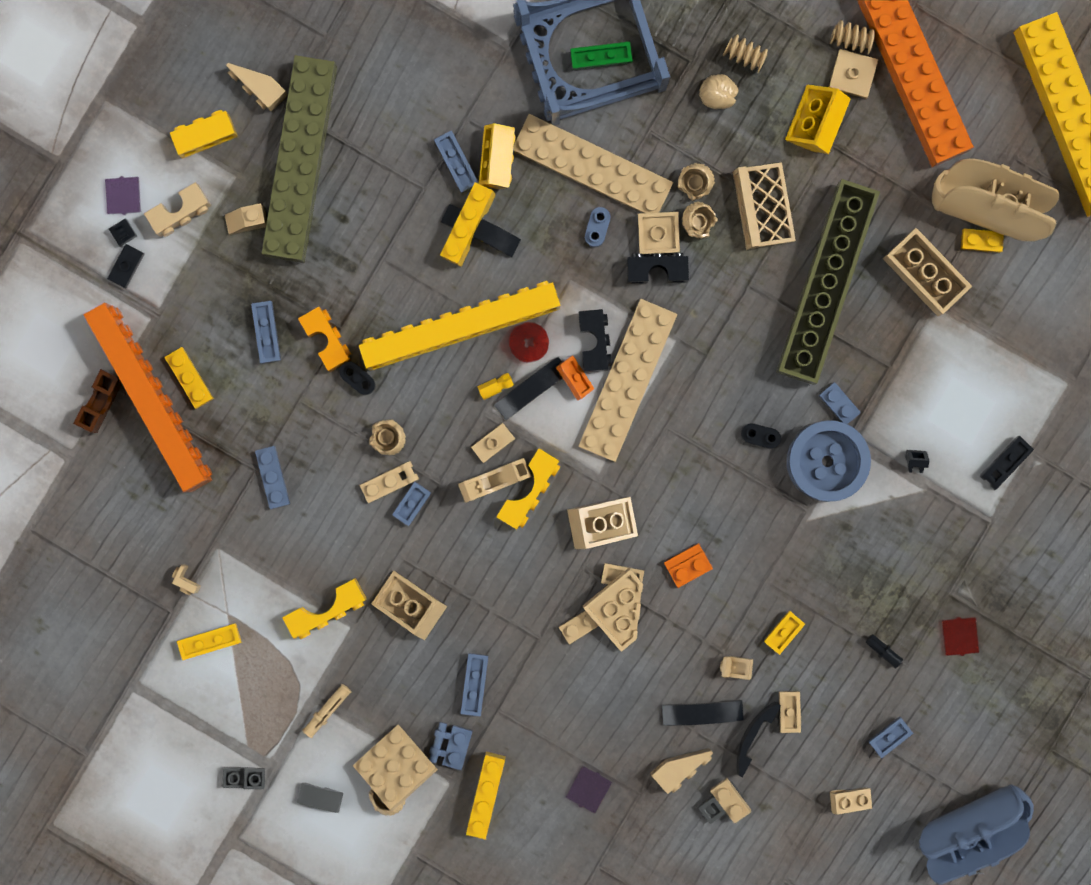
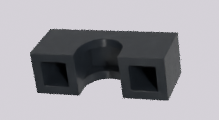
M663 253L651 254V257H643V254H631V257L627 258V284L648 283L649 271L655 267L665 270L667 283H687L689 281L688 256H684L683 253H672L668 257H663Z
M603 309L579 311L580 333H591L597 339V346L593 350L582 351L584 373L608 371V366H612L611 354H607L606 346H610L609 334H605V326H608L607 314H603Z

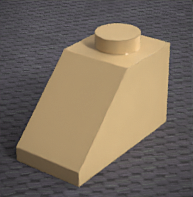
M261 203L241 207L225 215L229 235L264 228L267 224L265 208Z

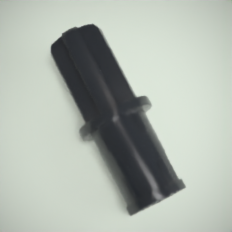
M874 634L867 638L866 644L879 654L878 657H883L894 668H897L902 663L903 658L897 655L890 648L889 644L886 645Z

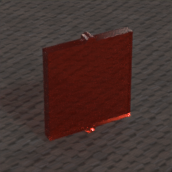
M957 617L956 619L942 620L946 656L959 654L964 656L965 654L979 653L976 617Z

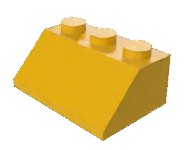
M807 85L785 140L813 152L829 154L851 98L837 88Z

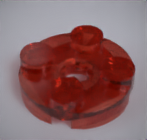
M525 322L518 325L512 331L509 346L512 354L522 362H536L547 353L549 338L543 327L536 323ZM532 337L534 339L533 344L535 345L533 347L528 346V348H526L524 346V339H530Z

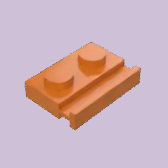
M699 543L663 562L677 588L713 569Z

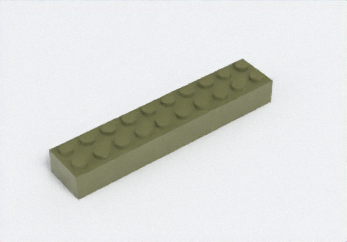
M297 55L294 57L262 254L265 257L305 263L337 73V65L334 61Z
M844 179L838 182L776 373L812 385L818 384L880 191Z

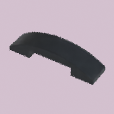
M449 204L441 223L453 228L462 209ZM481 219L473 235V238L510 257H513L521 241L520 238L484 219Z
M559 357L548 363L494 404L506 421L563 379L556 366L562 363Z
M728 700L697 704L662 705L663 725H703L744 720L742 700Z
M777 702L769 704L759 712L749 724L742 737L737 754V773L742 778L752 761L751 757L746 755L764 720L772 724L781 707Z

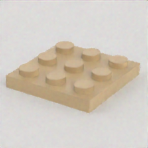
M400 725L393 728L353 765L391 811L396 809L438 770Z

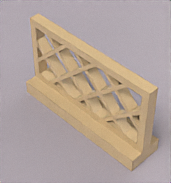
M782 162L747 168L746 166L738 167L735 169L733 177L746 250L795 242ZM777 168L778 178L776 181L766 175L770 169ZM755 171L761 176L756 184L750 180L749 172ZM763 178L772 184L768 192L759 187ZM774 187L781 191L782 197L779 201L770 195ZM755 190H758L765 196L760 204L753 199L752 194ZM767 198L776 204L771 212L762 206ZM778 206L785 211L783 220H780L773 214ZM759 209L768 215L764 223L757 220L756 213ZM770 218L779 223L774 232L765 226ZM782 226L788 230L789 238L783 239L777 235ZM762 229L772 235L766 242H761L760 240Z

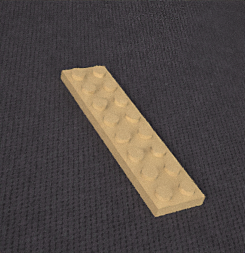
M531 114L528 115L513 146V152L641 213H659L673 185L672 181Z
M640 299L578 447L616 462L675 322L676 313Z

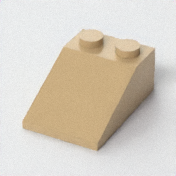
M631 497L567 510L575 549H588L638 536Z
M395 571L392 572L371 603L374 607L423 640L427 638L447 608L439 600Z

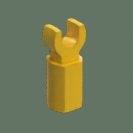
M506 373L497 380L494 378L477 387L483 400L502 392L501 390L504 388L512 387L514 383L510 374Z

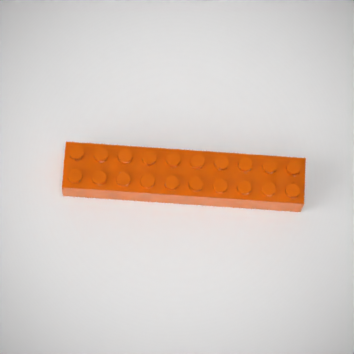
M857 0L869 29H874V40L931 167L969 152L974 146L909 1Z
M103 303L83 314L183 492H193L212 481L210 468L201 461L202 454L197 447H193L191 434L187 429H183L181 425L183 421L178 412L174 413L171 408L173 403L170 397L162 392L161 388H163V385L159 378H154L151 372L153 367L141 355L143 350L139 343H135L131 336L134 334L128 325H124L122 321L124 316L120 309Z

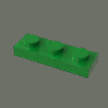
M630 42L570 48L573 70L632 63Z

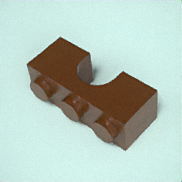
M100 369L92 385V388H94L93 394L85 406L82 405L73 424L91 433H98L122 385L118 376Z

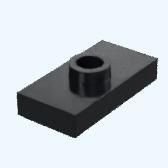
M125 244L107 279L127 289L145 253Z

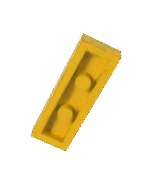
M183 347L165 357L195 409L214 399Z
M236 623L177 641L182 661L242 643Z

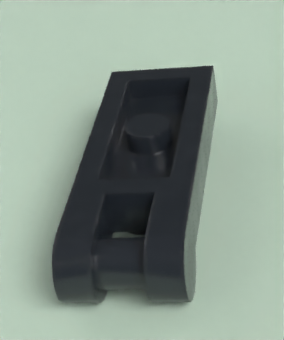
M1017 436L993 463L981 473L980 477L984 481L987 480L991 484L990 487L996 490L1034 449L1021 436ZM995 470L1000 474L998 478L992 475Z

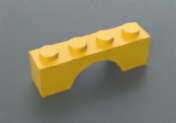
M476 182L474 183L440 254L443 259L462 267L470 250L475 230L483 216L488 213L496 196L493 190Z
M539 448L528 465L534 475L532 491L521 500H506L497 518L516 530L519 526L523 528L529 519L526 516L529 509L534 511L539 502L536 499L540 492L544 494L550 485L547 482L550 475L555 477L561 467L557 465L559 460Z
M354 578L336 588L335 603L327 612L317 614L301 607L282 617L293 639L299 637L301 640L311 634L309 630L315 627L320 630L329 625L327 621L333 617L335 620H338L347 615L345 613L346 610L352 608L355 611L364 606L363 601L367 600L357 579Z
M486 752L466 835L486 840L506 756Z

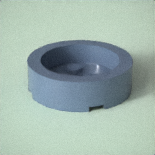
M821 421L805 427L793 439L787 453V470L791 481L800 492L818 501H840L852 496L867 480L871 467L869 447L863 436L852 426L839 421ZM828 455L833 459L830 467H825L822 464L824 456Z

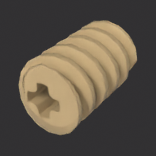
M840 20L833 29L829 44L837 40V46L839 47L844 42L845 49L852 44L853 51L860 46V53L867 48L869 55L875 37L874 29H870L867 33V28L862 27L859 31V25L857 24L851 29L850 22L844 27L843 20Z
M738 34L731 38L722 56L729 52L730 60L737 56L736 63L744 60V67L751 63V70L753 71L758 67L759 73L767 57L768 49L760 52V45L753 49V42L751 41L746 45V38L739 42Z

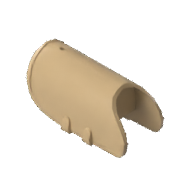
M963 159L956 162L950 169L944 170L936 178L932 191V204L937 211L1020 241H1037L1047 238L1055 229L1056 221L1043 213L1050 211L1059 200V191L1032 179V176L1024 173L1022 175L1010 170V167L1004 164L1000 166L979 159Z

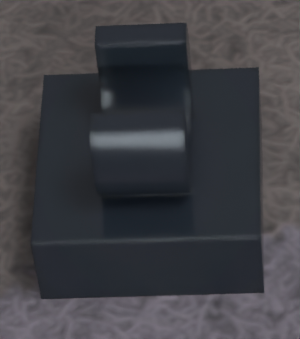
M126 218L109 228V231L120 247L137 237V234Z
M906 450L905 458L909 473H912L913 467H919V472L923 473L924 468H928L930 462L927 451Z

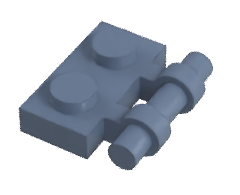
M439 722L438 729H435L434 732L435 740L433 747L431 746L429 750V760L432 763H436L438 756L444 757L442 765L462 770L473 730L453 725L452 731L447 732L445 731L447 723ZM443 738L449 739L446 750L440 749Z

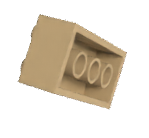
M917 228L912 230L883 258L937 316L944 314L972 287Z

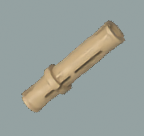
M341 684L318 713L315 712L313 714L314 717L302 731L308 737L313 738L321 726L328 723L327 719L351 693V690L344 684Z

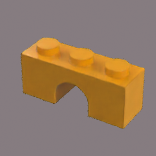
M317 307L298 318L310 338L319 333L327 336L328 345L318 355L329 372L339 368L345 362L351 361L349 358L351 352L346 344H341L339 338L342 336L337 327L332 328L329 323L332 319L326 309L322 310L320 307Z

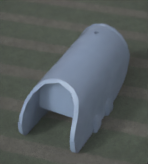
M1010 784L930 821L922 831L919 847L924 856L928 858L927 869L931 879L936 884L941 885L967 874L971 876L976 874L977 870L990 865L991 867L998 865L999 861L1021 850L1030 837L1028 823L1032 819L1034 811L1031 798L1018 786Z

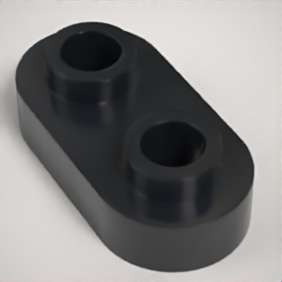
M353 362L342 364L339 370L341 378L362 395H369L375 390L376 384L374 379ZM348 369L354 370V374L352 376L347 375ZM365 381L369 383L367 389L362 387V383Z
M750 423L741 430L742 439L749 444L772 449L781 442L779 431L773 428ZM749 430L755 431L754 437L748 435ZM769 435H773L775 437V440L773 442L768 441Z

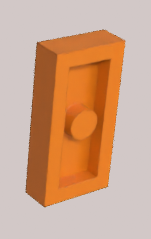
M573 355L556 366L577 401L595 389Z

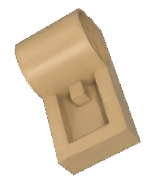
M870 788L830 791L831 811L833 814L838 815L872 809Z

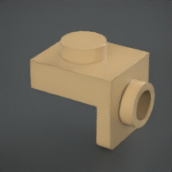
M184 564L176 567L172 578H174L172 584L181 587L180 591L187 595L198 593L201 585L183 577L188 566Z
M734 656L724 657L720 664L722 677L751 680L753 659Z

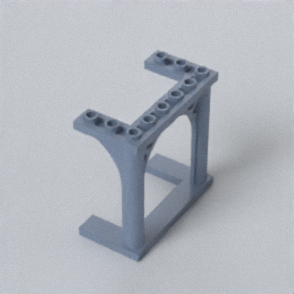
M516 0V3L513 4L514 20L517 27L521 26L522 33L520 34V39L523 46L527 45L528 52L525 54L528 64H533L534 71L531 73L534 83H539L540 90L537 92L540 102H544L543 111L546 121H551L552 125L560 124V119L653 90H658V93L666 91L670 74L664 57L658 58L640 0H629L652 72L597 89H580L563 81L551 65L549 42L555 28L566 17L616 0H551L546 2ZM553 19V24L550 26L548 23L544 21L547 20L548 22L549 20ZM536 26H542L548 33L546 36H538L533 29ZM537 41H543L544 47L539 48L540 44ZM544 61L548 62L547 66L543 65ZM554 78L556 80V84L553 85V87L550 90L551 81H549V79ZM562 86L566 89V94L562 99L558 100L554 92L558 87ZM570 92H575L577 94L576 97L571 96L572 99L568 100L570 97Z

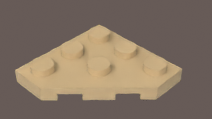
M630 568L626 569L583 605L585 611L621 652L637 639V626L641 607L640 599L643 589V583Z

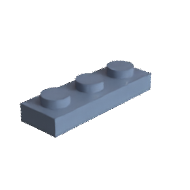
M452 130L434 139L461 194L471 190L475 182L479 184Z
M272 301L252 303L260 363L281 361Z
M276 446L256 450L255 454L269 508L274 509L289 505L290 500Z
M468 653L461 714L481 717L489 655Z

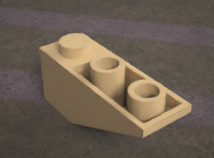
M230 63L226 65L230 70L228 74L235 81L240 80L244 84L242 88L250 96L254 94L258 98L256 102L263 110L268 108L272 112L288 96L287 92L271 76Z
M708 748L665 759L650 772L651 776L667 794L671 791L674 793L682 786L681 782L685 778L690 779L696 774L697 771L695 769L701 764L703 766L712 759L711 755L713 752Z

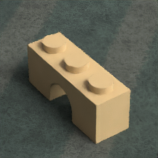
M196 182L178 192L183 200L182 208L178 212L170 213L160 203L144 213L158 236L167 237L179 225L185 226L192 221L191 218L194 216H201L208 212V208L212 205Z

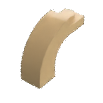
M522 458L461 482L458 486L465 503L525 480L531 477L525 459Z

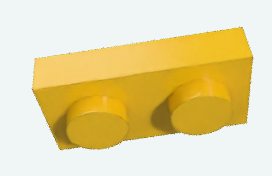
M964 228L962 229L961 249L1001 253L1004 235L994 231Z
M788 611L763 642L780 655L804 627L805 623L791 611Z

